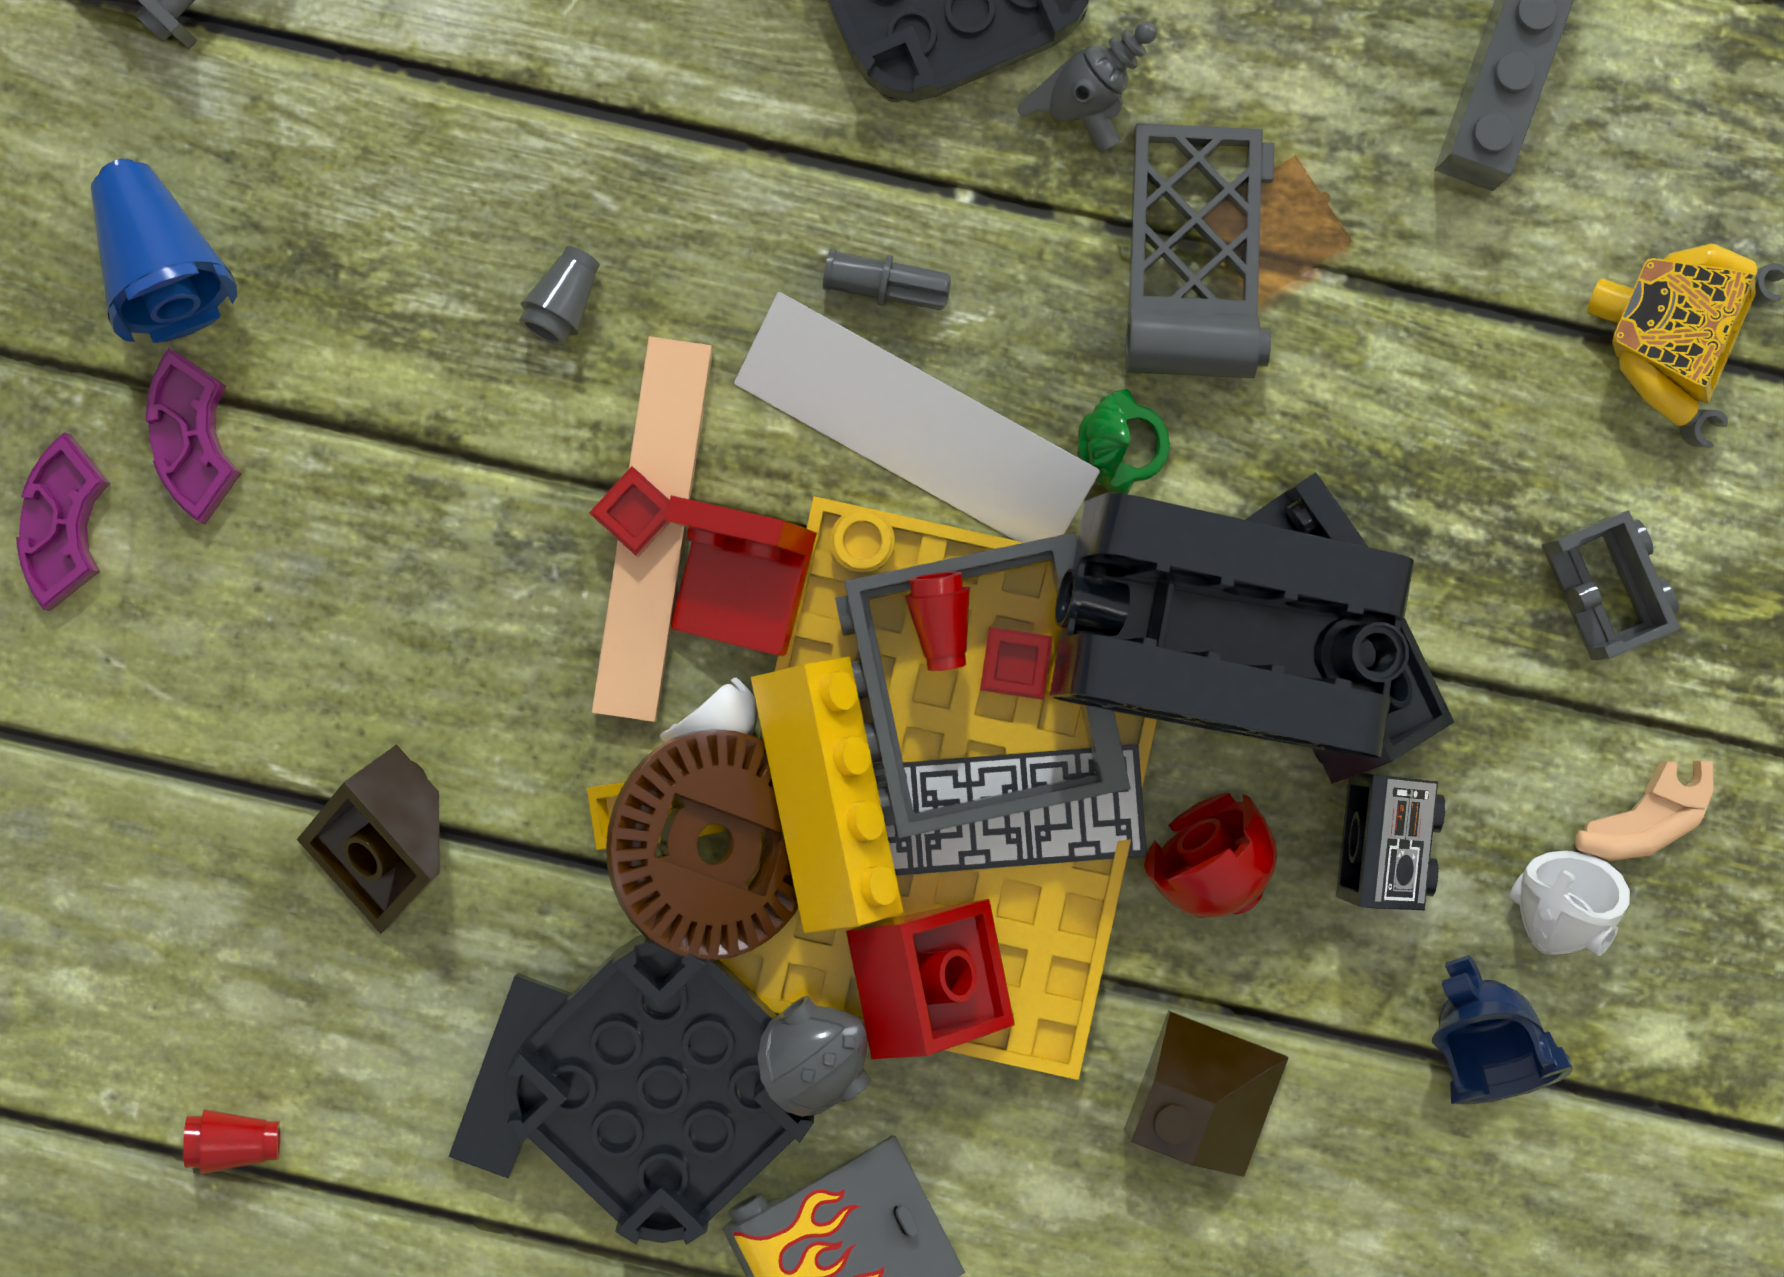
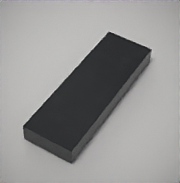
M519 973L514 976L448 1157L505 1178H509L512 1175L524 1141L520 1143L507 1124L509 1116L503 1094L507 1077L506 1073L512 1058L524 1040L572 994L571 992Z

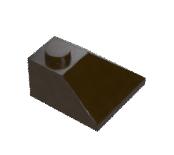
M397 744L347 779L297 838V841L380 934L388 929L440 874L439 791L428 780L424 770L417 763L411 761Z
M1168 1010L1124 1130L1132 1143L1192 1166L1244 1177L1289 1057Z

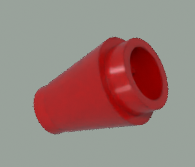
M939 572L910 578L911 593L905 595V599L923 655L926 658L927 670L943 671L966 666L965 653L967 652L970 587H963L962 572Z
M207 1109L203 1110L202 1116L186 1117L183 1140L185 1168H200V1173L206 1174L262 1163L266 1160L279 1159L280 1121H267L265 1119Z

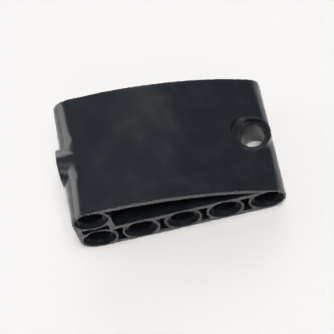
M1107 493L1084 502L1073 567L1068 569L1063 576L1056 599L1055 622L1057 626L1061 627L1049 697L1069 703L1218 732L1357 756L1380 758L1391 701L1389 697L1391 681L1403 672L1409 659V646L1405 636L1400 632L1402 620L1405 619L1414 560L1392 552L1140 496ZM1365 638L1373 644L1375 649V661L1369 670L1362 664L1359 657V648Z

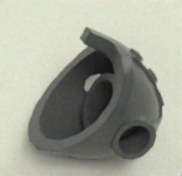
M809 996L799 998L781 1014L772 1019L761 1036L757 1057L760 1080L770 1099L785 1112L803 1117L820 1114L841 1100L843 1102L849 1101L863 1092L871 1083V1078L863 1069L868 1042L863 1021L857 1015L853 1016L835 1008L816 1006Z

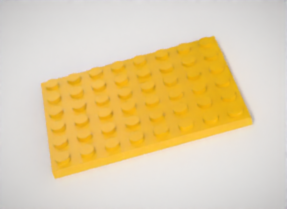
M813 496L806 529L817 532L788 651L786 655L778 656L775 671L850 656L851 661L861 659L856 634L843 636L835 598L847 596L844 581L1024 542L875 510L882 514L892 526L895 537L894 550L890 559L882 568L871 573H854L841 566L834 557L830 536L834 524L843 514L853 509L866 507ZM1050 561L963 579V587H970L967 652L965 653L967 665L961 668L943 671L927 670L926 658L923 655L905 599V595L910 594L911 591L869 599L903 762L1090 748L1081 705L1049 697L1061 627L1057 626L1055 622L1057 593ZM989 627L1053 636L1044 700L980 691ZM869 697L859 699L864 725L874 723ZM1114 712L1121 746L1135 744L1139 746L1141 783L1143 787L1157 720ZM761 730L760 740L764 741ZM883 761L873 762L872 764H883ZM762 833V834H761V836H762V852H761V857H760L758 866H757L756 870L754 871L753 875L751 876V878H750L749 880H747V881L745 882L746 885H747V887L751 884V882H752L753 879L755 878V876H756V874H757V872H758V870H759V868H760V865H761V863H762V859H763V855H764V848H765V833ZM1131 839L1119 840L1117 842L1114 859L896 876L904 913L888 918L975 900L990 899L1015 1025L951 1047L945 1051L1079 1080ZM798 908L783 929L766 943L736 957L719 959L774 1013L781 1014L799 998L809 996L816 1006L835 1008L853 1016L857 1015L864 1023L846 934L847 930L860 926L804 933Z

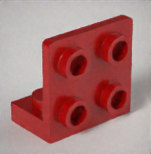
M671 495L665 521L688 528L685 540L691 541L671 622L672 628L677 631L778 656L786 655L817 532L784 520Z

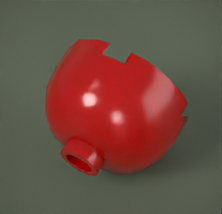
M1224 793L1198 802L1168 824L1172 831L1178 833L1169 839L1163 848L1160 847L1156 840L1149 847L1144 862L1147 876L1174 907L1198 918L1225 917L1230 914H1243L1251 910L1261 900L1263 891L1269 884L1275 870L1277 849L1276 841L1263 814L1250 796L1242 794L1243 801L1236 802L1230 793Z

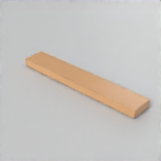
M649 336L629 468L633 466L669 500L671 495L691 499L713 347L712 345ZM670 522L639 557L635 556L618 540L592 713L657 722L686 527Z

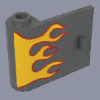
M896 1136L888 1137L784 1199L774 1198L766 1201L763 1194L758 1193L739 1202L729 1209L728 1213L732 1220L722 1229L746 1277H959L965 1273ZM893 1209H895L896 1215H897V1217H898V1219H899V1221H900V1223H901V1225H902V1227H903V1229H904V1231H905L906 1234H904V1233L902 1232V1230H901V1228H900V1226H899V1224H898V1222H897V1220H896V1218H895V1216H894V1214H893Z

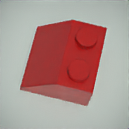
M990 899L975 900L892 917L846 931L872 1059L929 1056L1015 1025Z

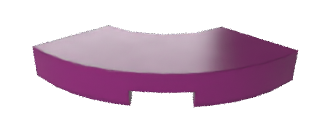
M168 347L153 376L146 406V422L149 423L150 444L154 456L153 463L163 485L177 504L197 522L206 525L241 475V472L224 455L216 434V408L226 385L177 351Z
M66 432L62 433L41 455L26 481L21 498H24L20 516L19 537H16L20 566L25 580L41 608L47 611L53 610L100 572L89 551L87 524L94 502L110 484L72 434Z

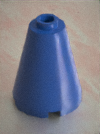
M118 159L102 167L99 175L95 177L91 184V195L107 314L114 333L129 342H135L132 333H149L152 342L159 343L191 335L214 323L221 317L217 306L227 296L232 304L237 298V284L230 270L149 165L142 162H134L130 159Z

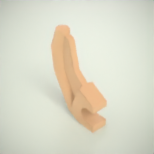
M1660 761L1644 791V796L1633 809L1588 821L1585 824L1584 830H1579L1576 834V848L1581 852L1608 861L1645 857L1655 854L1692 831L1701 823L1714 791L1713 761H1693L1694 775L1692 781L1687 785H1682L1677 778V761Z

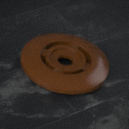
M718 729L693 731L677 736L660 745L648 754L631 772L613 806L606 842L607 868L611 885L620 907L630 922L646 938L659 947L686 957L690 953L703 960H719L747 953L766 943L782 930L796 913L798 903L764 741L738 731ZM676 797L678 804L668 815L672 800ZM712 824H718L726 830L729 836V850L720 862L708 864L699 856L697 840L704 828ZM765 833V848L762 863L755 878L747 887L745 882L751 878V876L753 875L754 871L758 866L762 852L761 834ZM660 839L661 855L656 857V848Z

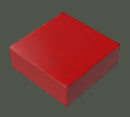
M633 466L627 470L589 512L591 516L637 557L644 552L670 523L665 521L669 499Z
M989 627L980 691L1044 700L1053 636Z

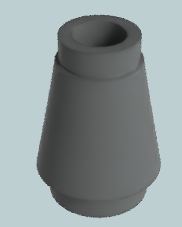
M567 246L562 256L558 257L521 302L524 312L519 319L520 324L529 332L547 342L559 346L565 345L569 335L574 336L578 334L595 280V274L600 266L599 262L588 253L578 248Z

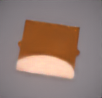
M1296 155L1274 168L1272 182H1261L1258 303L1353 242L1328 205L1330 195L1327 192L1320 193ZM1247 186L1238 192L1245 201ZM1229 199L1223 201L1204 219L1227 245L1245 230L1244 215ZM1244 243L1234 251L1243 262Z

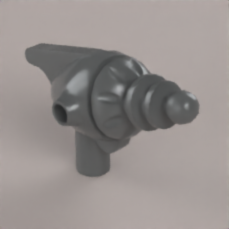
M1147 21L1141 22L1135 28V34L1129 30H1124L1121 33L1122 40L1113 36L1109 40V48L1093 45L1075 53L1021 102L1017 109L1018 113L1026 116L1033 111L1044 110L1051 113V116L1058 121L1082 119L1098 152L1114 146L1121 139L1110 118L1118 115L1123 107L1122 92L1126 89L1128 81L1126 69H1135L1138 66L1136 56L1142 58L1146 55L1143 44H1149L1155 40L1157 35L1155 26Z

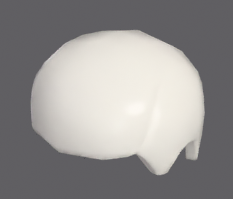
M733 678L731 679L733 685H723L678 724H673L668 730L662 732L660 738L666 743L683 734L709 729L738 731L752 736L758 717L753 694L739 679Z

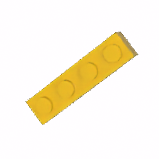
M850 656L803 664L751 677L803 932L810 933L861 926L904 913Z

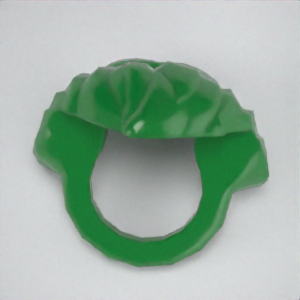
M1128 389L1117 390L1110 395L1103 396L1099 404L1095 406L1094 411L1083 418L1078 430V458L1099 469L1100 473L1096 478L1097 483L1113 493L1128 494L1134 482L1148 480L1156 475L1168 459L1170 449L1169 434L1162 418L1152 409L1137 405L1132 397V393ZM1132 418L1144 420L1151 426L1156 436L1157 447L1155 455L1150 463L1141 468H1136L1122 462L1125 452L1130 445V433L1126 420Z

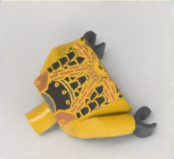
M1712 243L1671 252L1664 259H1647L1634 288L1603 278L1599 279L1591 295L1587 310L1589 315L1618 324L1612 343L1616 356L1620 358V371L1644 401L1674 425L1680 426L1682 438L1687 444L1706 448L1714 447V444L1706 440L1701 434L1703 421L1707 419L1714 426L1727 427L1728 418L1723 412L1718 410L1699 409L1698 401L1709 404L1750 306L1763 307L1782 299L1780 295L1772 294L1766 289L1764 279L1772 282L1784 279L1783 265L1772 263L1757 269V265L1753 260Z

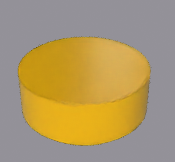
M857 508L846 512L836 521L831 531L830 544L833 555L841 566L851 572L865 574L882 568L888 562L894 550L895 537L891 524L882 514L868 508Z

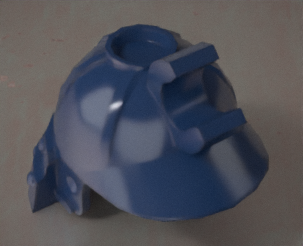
M1470 955L1445 964V968L1451 977L1442 980V987L1448 1000L1442 1007L1439 1017V1028L1432 1037V1044L1444 1053L1452 1073L1453 1081L1450 1082L1451 1104H1479L1524 1095L1559 1082L1571 1074L1573 1066L1569 1056L1562 1047H1557L1549 1031L1544 1032L1535 1010L1522 994L1496 980H1482L1479 969Z

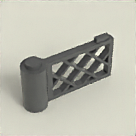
M1136 124L1134 135L1129 310L1125 343L1126 373L1255 378L1258 366H1268L1271 351L1270 328H1260L1258 317L1261 183H1272L1274 178V143L1262 142L1263 129ZM1149 142L1173 143L1189 161L1166 181L1148 163ZM1192 144L1206 146L1198 152ZM1219 146L1247 147L1246 170L1230 184L1206 160ZM1195 168L1220 192L1198 213L1173 189ZM1147 179H1148V180L1155 186V188L1157 189V190H1156L1153 194H1151L1148 198H1147ZM1246 182V198L1244 200L1236 190ZM1162 197H1165L1188 221L1165 242L1146 224V212ZM1226 199L1245 218V230L1229 245L1204 221ZM1194 228L1218 252V255L1197 274H1194L1171 250ZM1145 240L1155 250L1147 259H1145ZM1243 243L1244 262L1234 253ZM1160 258H1163L1186 282L1171 297L1143 296L1144 273ZM1225 260L1243 279V300L1218 299L1201 281ZM1192 289H1193V291L1200 297V298H1183V297L1186 296Z

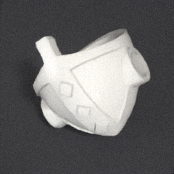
M1566 850L1548 852L1532 859L1513 885L1509 899L1520 905L1522 920L1532 945L1541 953L1558 955L1588 949L1597 956H1601L1610 947L1617 935V925L1630 904V890L1622 874L1608 862L1587 853Z

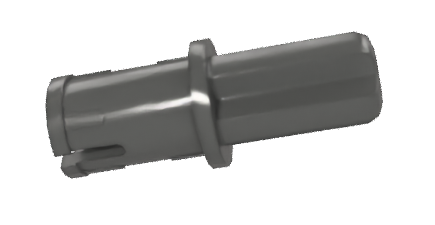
M834 249L829 250L823 278V290L829 291L831 289L878 298L877 304L880 306H884L885 301L889 300L935 310L945 308L951 287V277L944 272L893 263V256L887 255L885 261L841 253Z

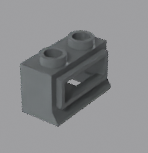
M1629 510L1610 515L1541 544L1591 660L1611 659L1681 629L1674 615L1679 612V603L1675 592L1666 579L1658 578L1649 557L1654 552L1651 537L1640 520H1633ZM1602 536L1640 623L1616 633L1602 604L1601 594L1592 581L1578 549L1579 546Z

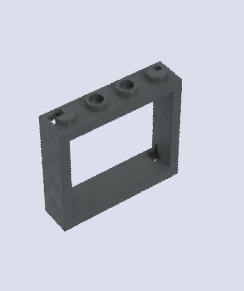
M1075 532L844 581L847 596L835 598L843 636L856 634L861 659L851 661L858 697L859 699L869 697L874 723L865 724L872 763L883 761L888 786L878 788L885 826L896 824L899 838L1131 789L1114 711L1081 705L1095 774L913 812L869 599L911 591L909 579L915 576L958 571L962 572V579H968L1050 561L1058 595L1063 576L1068 569L1073 567L1077 545Z

